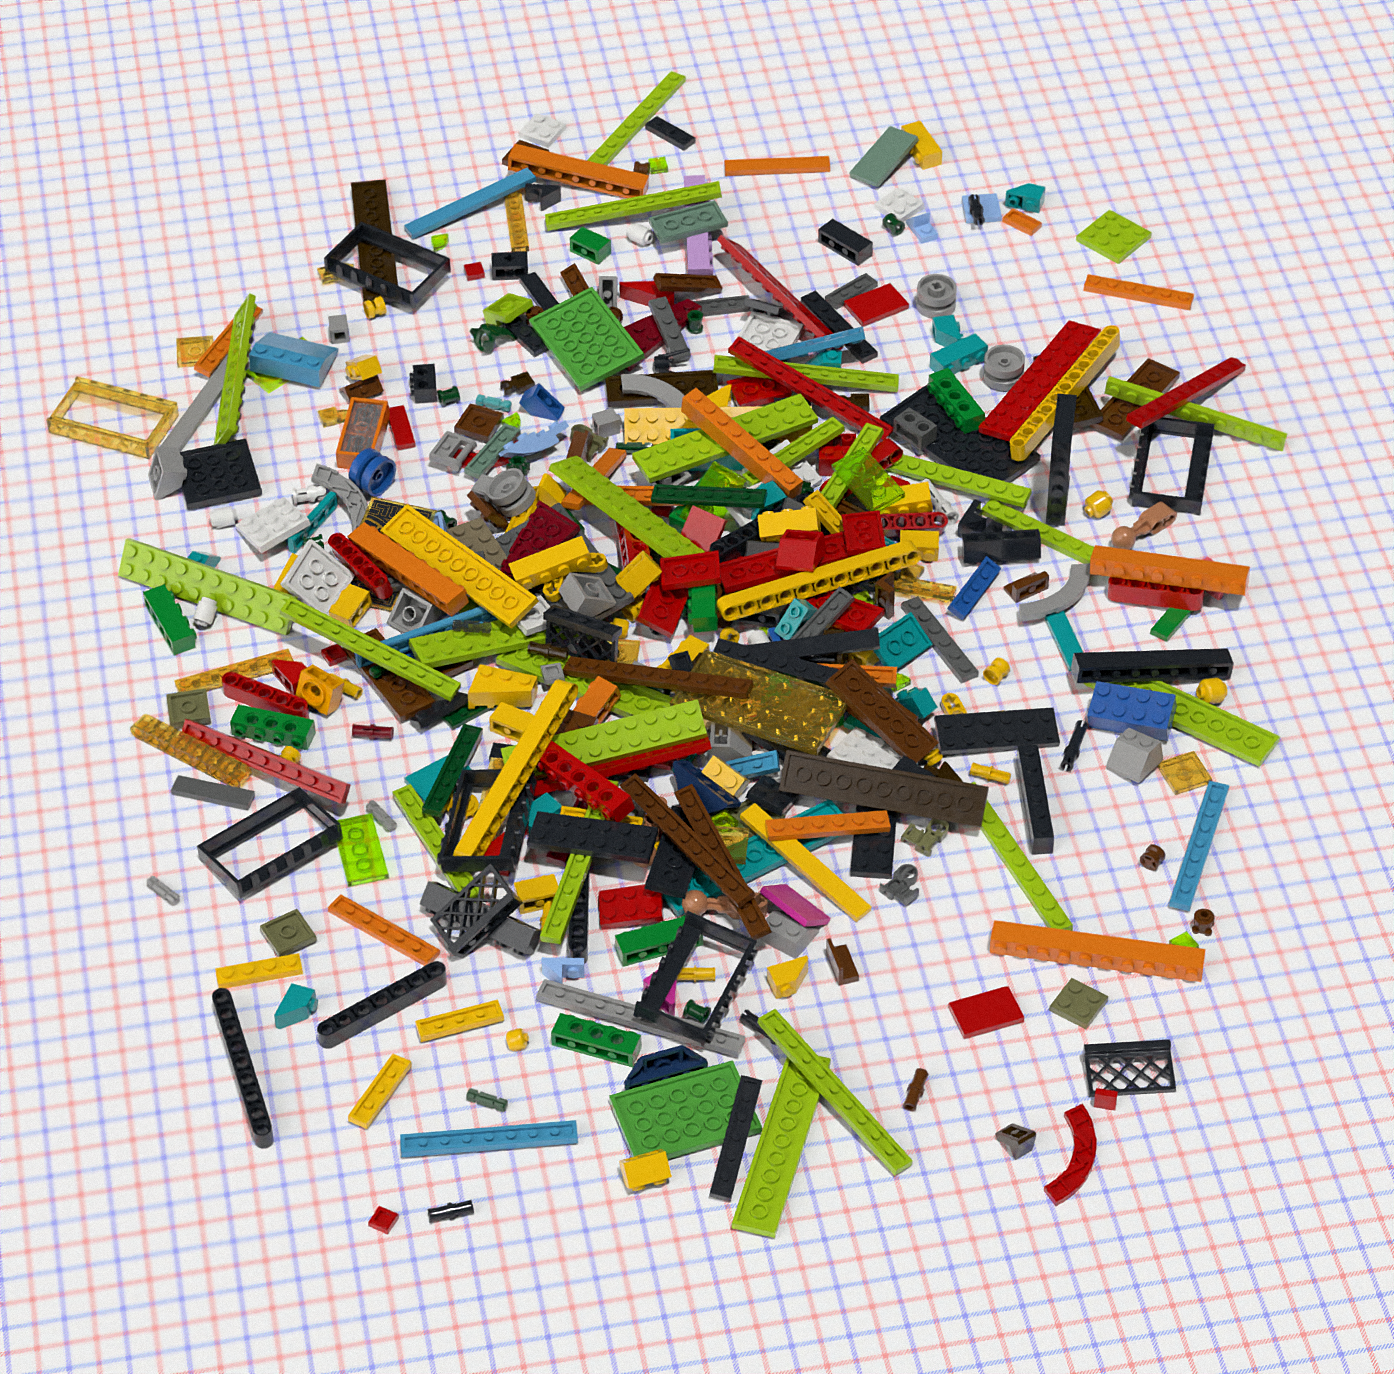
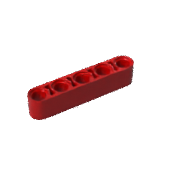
M886 438L877 444L842 499L844 500L853 491L858 490L900 460L903 455V449L890 438ZM829 479L826 480V481L820 486V489H819L820 493L822 492L823 488L825 487V485L827 484V482L829 481Z
M942 512L880 514L882 525L885 526L883 528L884 536L887 538L900 537V530L939 531V535L944 533L948 523L947 516ZM934 522H939L942 525L938 526ZM900 523V524H902L904 527H899V526H897V524ZM915 523H921L923 526H917Z
M334 533L329 537L328 543L335 557L380 599H387L392 595L393 588L387 576L342 533Z
M1110 577L1108 579L1107 596L1109 600L1115 602L1197 611L1203 607L1204 590Z
M227 672L221 678L223 693L227 698L250 707L309 719L308 702L303 698L235 672Z

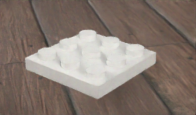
M752 311L738 336L763 351L796 343L803 331V324Z
M285 497L275 500L269 506L259 509L257 513L250 517L242 519L235 526L239 533L263 553L311 524L302 512Z
M310 539L306 542L280 585L293 596L298 597L299 601L330 616L329 609L331 605L335 604L341 591L346 589L355 575L315 541Z
M857 727L827 755L828 758L893 769L902 758L883 739L877 738Z

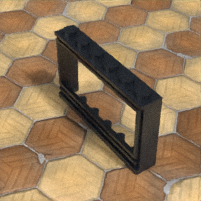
M362 221L324 257L325 272L413 309L417 307L416 304L447 273L451 272L449 257ZM361 241H364L433 271L413 291H410L341 261Z
M1057 394L1047 498V525L1065 526L1070 483L1071 444L1077 395Z
M1162 417L1142 428L1141 434L1144 435L1139 437L1138 446L1141 448H1137L1136 459L1139 461H1135L1134 472L1136 474L1132 475L1131 482L1134 488L1130 487L1129 499H1132V507L1137 505L1150 508L1158 502H1163L1174 511L1196 513V515L1200 516L1215 424ZM1152 433L1194 438L1185 497L1142 492Z
M502 769L461 771L460 778L457 779L456 793L453 794V806L449 809V821L445 824V837L441 839V852L437 854V863L441 865L443 874H446L447 871L482 872L490 863L498 871L516 873L537 785L534 770L510 809L500 854L496 856H453L454 850L460 841L473 788L492 787Z
M298 787L197 845L200 861L204 862L234 890L239 898H242L342 840L343 834L340 823L304 790ZM302 808L326 828L324 831L239 880L216 859Z
M687 911L683 926H679L674 942H670L666 956L660 960L658 971L656 973L653 972L649 987L643 990L641 1001L636 1002L633 1016L644 1018L694 1040L704 1047L707 1040L711 1041L716 1032L715 1025L721 1024L725 1014L723 1010L725 1008L729 1009L733 1000V992H738L741 986V977H746L750 968L749 962H754L758 954V950L755 949L757 941ZM701 935L744 953L703 1029L660 1011L662 1004Z

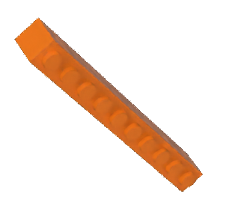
M994 920L990 940V953L1197 982L1202 981L1206 949L998 920Z

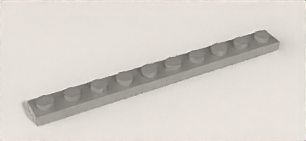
M547 979L543 980L536 994L537 1000L703 1047L694 1040L644 1018L633 1016L635 1004ZM674 1016L701 1029L705 1026L702 1023ZM714 1027L716 1029L714 1037L711 1041L707 1040L703 1048L738 1057L745 1043V1036Z

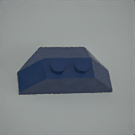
M688 760L674 761L673 769L678 790L693 784L708 814L721 813L740 807L741 802L738 797L731 795L703 774L702 770L695 767L693 763Z
M684 1045L641 1056L624 1081V1091L707 1068L708 1061Z

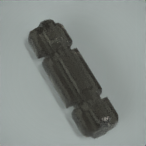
M455 619L453 620L452 629L459 632L461 630L472 633H480L482 631V633L489 634L491 633V622L483 621V623H480V621L471 620L461 622V620Z

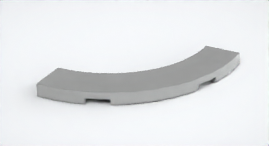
M621 374L623 393L650 395L657 398L658 401L665 404L668 408H681L684 395L670 384L649 376Z
M316 463L311 482L326 487L342 499L350 512L353 532L365 522L370 511L364 495L349 478H345L338 471Z
M1090 563L1071 564V574L1067 583L1053 595L1038 601L1019 604L1021 621L1045 618L1047 614L1059 613L1078 601L1085 593V589L1090 582Z

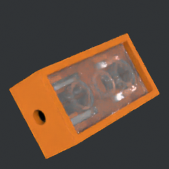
M351 397L335 453L338 468L350 469L353 460L364 449L373 448L380 452L390 417L388 401Z

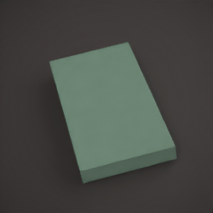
M889 126L849 172L850 177L879 187L919 141L918 136Z
M715 200L648 217L649 224L661 244L728 227V221Z

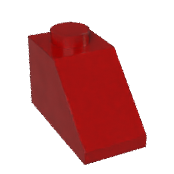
M272 660L273 675L290 694L296 695L301 671L307 667L303 662Z

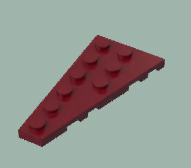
M690 299L670 306L680 330L689 323L687 319L688 312L692 310L702 311V306ZM649 315L624 327L645 356L644 359L625 368L629 372L664 344L653 315Z
M539 500L536 504V510L528 518L529 522L526 527L521 529L511 546L507 559L502 561L500 571L514 580L509 563L571 540L581 530L580 526Z

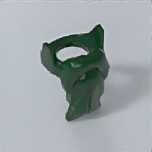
M484 323L479 328H471L469 331L474 338L477 348L485 353L492 351L495 339L506 338L515 341V337L508 329L495 324ZM486 333L489 340L484 341L483 345H481V338Z

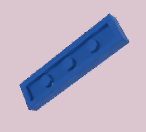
M986 556L947 609L963 620L1002 568Z

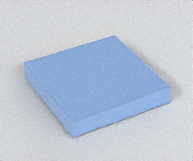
M997 193L979 194L980 203L984 208L983 216L985 222L1002 221ZM964 195L961 201L966 223H974L973 216L969 211L970 203L968 197L970 195Z

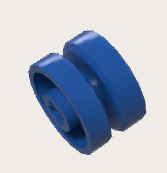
M367 448L360 452L353 460L348 474L349 479L359 489H363L365 493L377 497L382 495L391 486L396 475V464L392 459L383 456L377 450Z

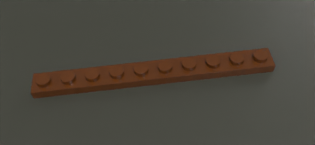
M572 656L569 657L562 669L566 676L596 679L599 676L611 682L747 699L754 687L753 680Z
M636 774L619 785L623 791L631 796L633 803L738 908H741L756 896L754 891Z
M693 784L674 792L693 831L745 882ZM754 898L741 908H738L732 902L752 939L758 940L772 933Z

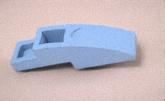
M566 420L561 423L555 421L548 426L549 430L546 432L544 429L538 433L533 431L527 434L524 432L516 437L517 442L513 443V441H510L502 446L504 450L498 454L500 457L512 458L516 455L525 457L539 453L560 442L556 435L568 428L569 425Z

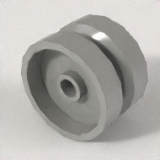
M929 274L922 277L917 284L916 307L918 312L930 319L932 317L952 315L956 308L957 286L955 281L943 274Z
M1004 344L990 348L985 353L983 379L985 383L995 390L1009 391L1024 374L1025 356L1023 352L1017 347Z
M516 468L504 470L490 481L486 491L489 499L495 504L501 515L505 517H514L523 513L532 505L536 497V491L527 481L521 470Z

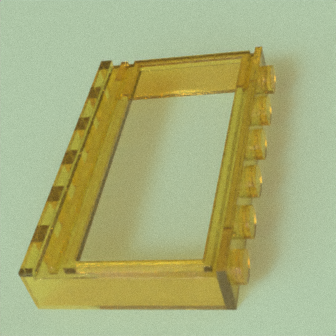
M76 376L75 382L51 416L47 417L46 421L48 432L51 434L150 460L156 446L160 445L179 417L177 402ZM80 393L163 414L147 440L63 418Z

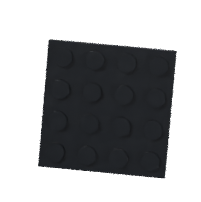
M246 438L230 441L226 444H216L180 452V455L183 456L184 468L187 469V477L183 480L181 489L188 510L262 494V488Z

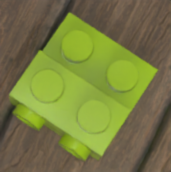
M507 293L482 311L486 323L500 326L503 325V322L510 323L514 321V318L526 313L534 305L532 299Z

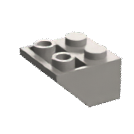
M712 717L710 733L712 749H710V758L714 755L726 762L752 756L753 740L742 734V729L745 725L733 717Z

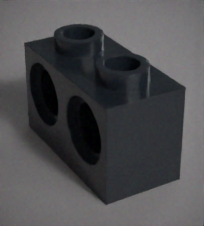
M435 363L413 365V373H409L410 384H414L410 385L411 396H415V404L437 402Z

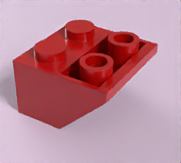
M840 434L819 448V476L833 475L855 441L856 434Z
M786 529L780 538L776 569L813 572L826 553L824 533Z

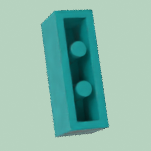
M974 333L931 353L929 367L934 372L949 368L953 374H956L983 362L985 353L988 351V345Z

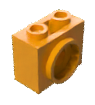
M312 664L301 671L295 696L305 699L309 706L320 713L329 715L339 708L345 682Z

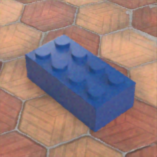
M1096 681L1087 714L1089 728L1123 733L1128 728H1131L1154 739L1168 741L1177 708L1176 695Z

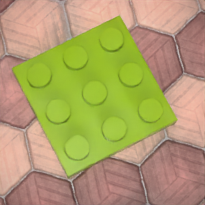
M1109 209L1076 236V241L1111 261L1120 264L1151 238L1152 232Z

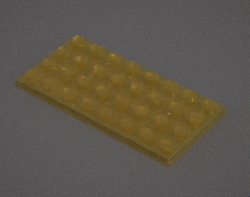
M708 650L703 652L691 672L753 680L754 687L747 699L678 690L670 701V706L698 699L702 717L705 720L812 755H818L848 707L830 689Z

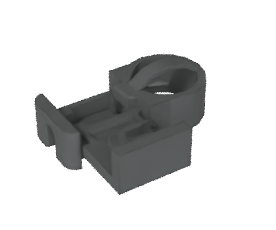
M911 864L901 865L894 872L892 880L885 885L880 882V893L883 895L886 893L889 900H894L895 895L897 900L907 906L919 896L918 888L910 890V886L914 885L918 879L917 868ZM908 872L914 875L912 878H904Z

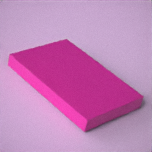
M787 884L762 886L760 893L803 927L826 925L831 919Z

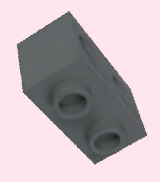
M908 408L894 418L893 432L922 450L936 440L937 425L923 417L920 413Z

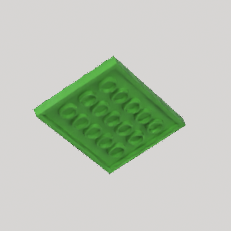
M593 287L529 319L532 328L580 392L645 358L642 350Z
M733 1060L609 1095L610 1104L632 1157L662 1149L666 1151L667 1159L722 1144L741 1078ZM754 1112L748 1136L762 1132V1125L756 1112Z

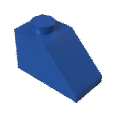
M540 383L526 390L519 402L531 416L558 421L565 409Z

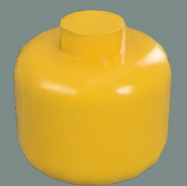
M615 618L611 624L622 627V634L618 638L625 639L629 630V621Z
M522 1028L508 1031L506 1040L511 1051L525 1049L529 1041L528 1033H525Z

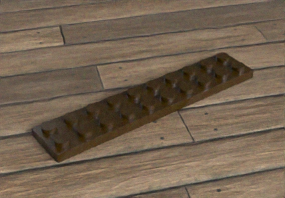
M386 179L351 182L355 227L362 221L392 234ZM361 241L357 245L360 270L398 285L395 254ZM362 287L363 302L367 300L373 301L376 297L380 296L384 302H395Z
M787 750L779 791L982 828L989 787Z

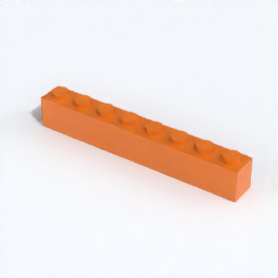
M515 143L508 156V170L514 172L528 168L539 178L623 198L646 195L648 190L649 175Z
M695 388L682 398L681 412L762 483L766 484L773 480L784 494L791 499L801 494L803 480L700 390Z
M363 522L347 536L376 566L451 617L469 603L466 596L467 591L462 585L455 584L449 576L445 577L437 568L430 567L425 560L418 559L413 552L406 551L401 544L393 542L389 536L381 534L374 526H369Z
M1095 545L1090 558V574L1244 596L1250 577V566Z

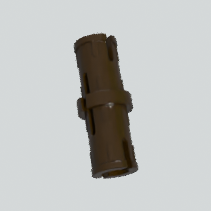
M530 641L528 644V654L544 656L545 659L555 658L567 661L569 656V649L552 646L550 643L541 644Z

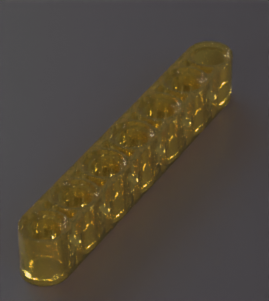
M143 714L130 727V731L135 738L228 786L240 788L252 776L251 769L241 761L148 714Z

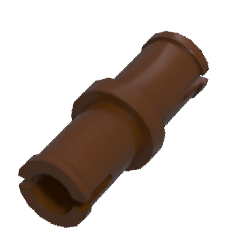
M922 1068L915 1070L913 1080L907 1087L908 1093L903 1103L905 1110L910 1112L916 1111L918 1101L925 1091L924 1085L929 1076L927 1070Z

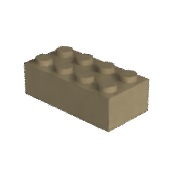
M482 517L446 529L448 534L473 552L483 550L486 561L498 570L501 569V563L504 559H507V556Z

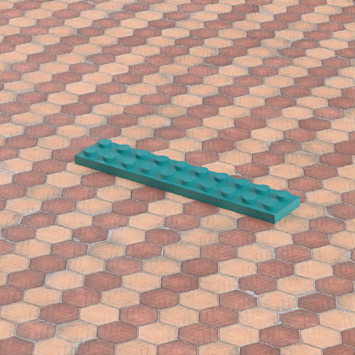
M826 800L791 818L843 813L833 801ZM758 834L728 848L746 883L788 862ZM840 836L796 840L807 850L811 851ZM696 866L688 891H702L707 898H716L724 894ZM662 894V898L677 917L685 913L682 907V898Z

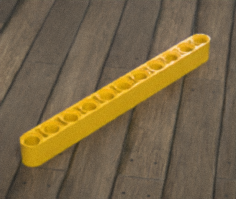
M1106 326L1010 439L1011 458L1013 460H1025L1054 426L1057 394L1077 395L1078 397L1119 348L1120 330L1117 326Z
M902 541L817 567L813 572L804 571L725 595L718 599L716 607L726 621H733L792 603L794 598L805 599L837 589L839 586L844 587L915 565L920 561L922 555L912 541Z
M560 679L554 681L456 846L453 856L484 855L578 695L577 684Z

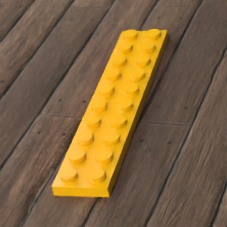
M763 406L719 408L733 418ZM624 408L625 444L627 442H642V444L651 442L654 446L671 440L670 429L700 428L681 412V408ZM812 425L775 439L780 440V443L786 439L792 443L811 431Z
M408 504L380 530L383 535L389 536L393 542L401 544L406 551L413 552L418 559L425 560L430 567L437 568L445 577L449 576L455 584L462 585L467 591V597L511 629L539 602L535 595Z

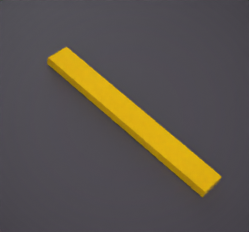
M756 803L740 814V819L855 922H858L871 911L872 906L796 839L768 841L765 820L773 818Z

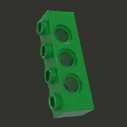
M945 368L929 374L928 391L936 397L938 404L943 406L947 415L951 416L955 421L956 426L964 434L979 429V425L985 421V412L949 368Z
M238 704L230 720L231 732L234 736L276 745L292 746L295 749L307 751L316 734L313 719Z
M560 1013L551 1031L552 1046L632 1068L642 1049L640 1034L596 1023L592 1020L581 1019L574 1015Z

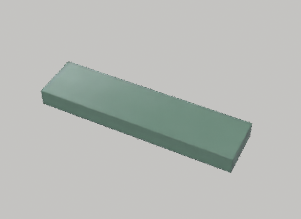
M504 423L464 468V473L477 479L482 474L485 475L500 458L498 453L504 450L502 446L510 441L514 443L517 439L516 437L521 435V429Z

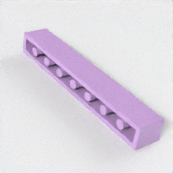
M705 175L684 176V187L709 183L705 182ZM710 200L686 204L685 208L710 202ZM711 231L686 238L688 274L713 275V264H710L713 263V252H709L712 251V240H708L712 239Z

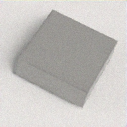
M560 663L541 666L545 685L554 683L557 679L565 681Z

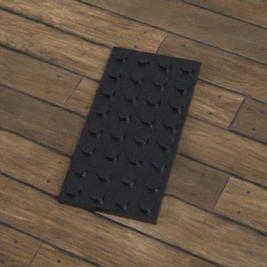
M927 385L880 416V420L894 427V418L906 409L911 408L929 421H932L937 425L936 440L921 451L945 466L1011 482L1041 460V455L1034 450L1025 460H1013L1011 458L1009 441L979 433V429L964 434L956 426L951 416L947 415L943 406L938 404L936 397L928 391Z

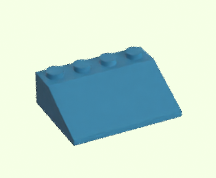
M269 332L255 343L249 354L250 371L320 387L339 350L335 347Z

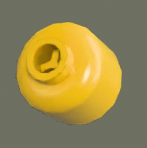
M1096 490L1085 499L1086 507L1084 510L1088 516H1094L1099 519L1112 510L1113 499L1106 491Z
M1219 678L1203 679L1196 688L1197 697L1210 704L1221 703L1228 692L1226 684Z

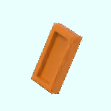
M1014 208L1002 219L1003 223L1030 236L1042 227V222Z

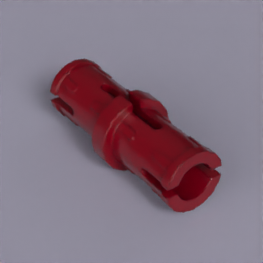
M376 724L352 725V737H369L370 740H375V738L392 740L394 736V727L376 726Z

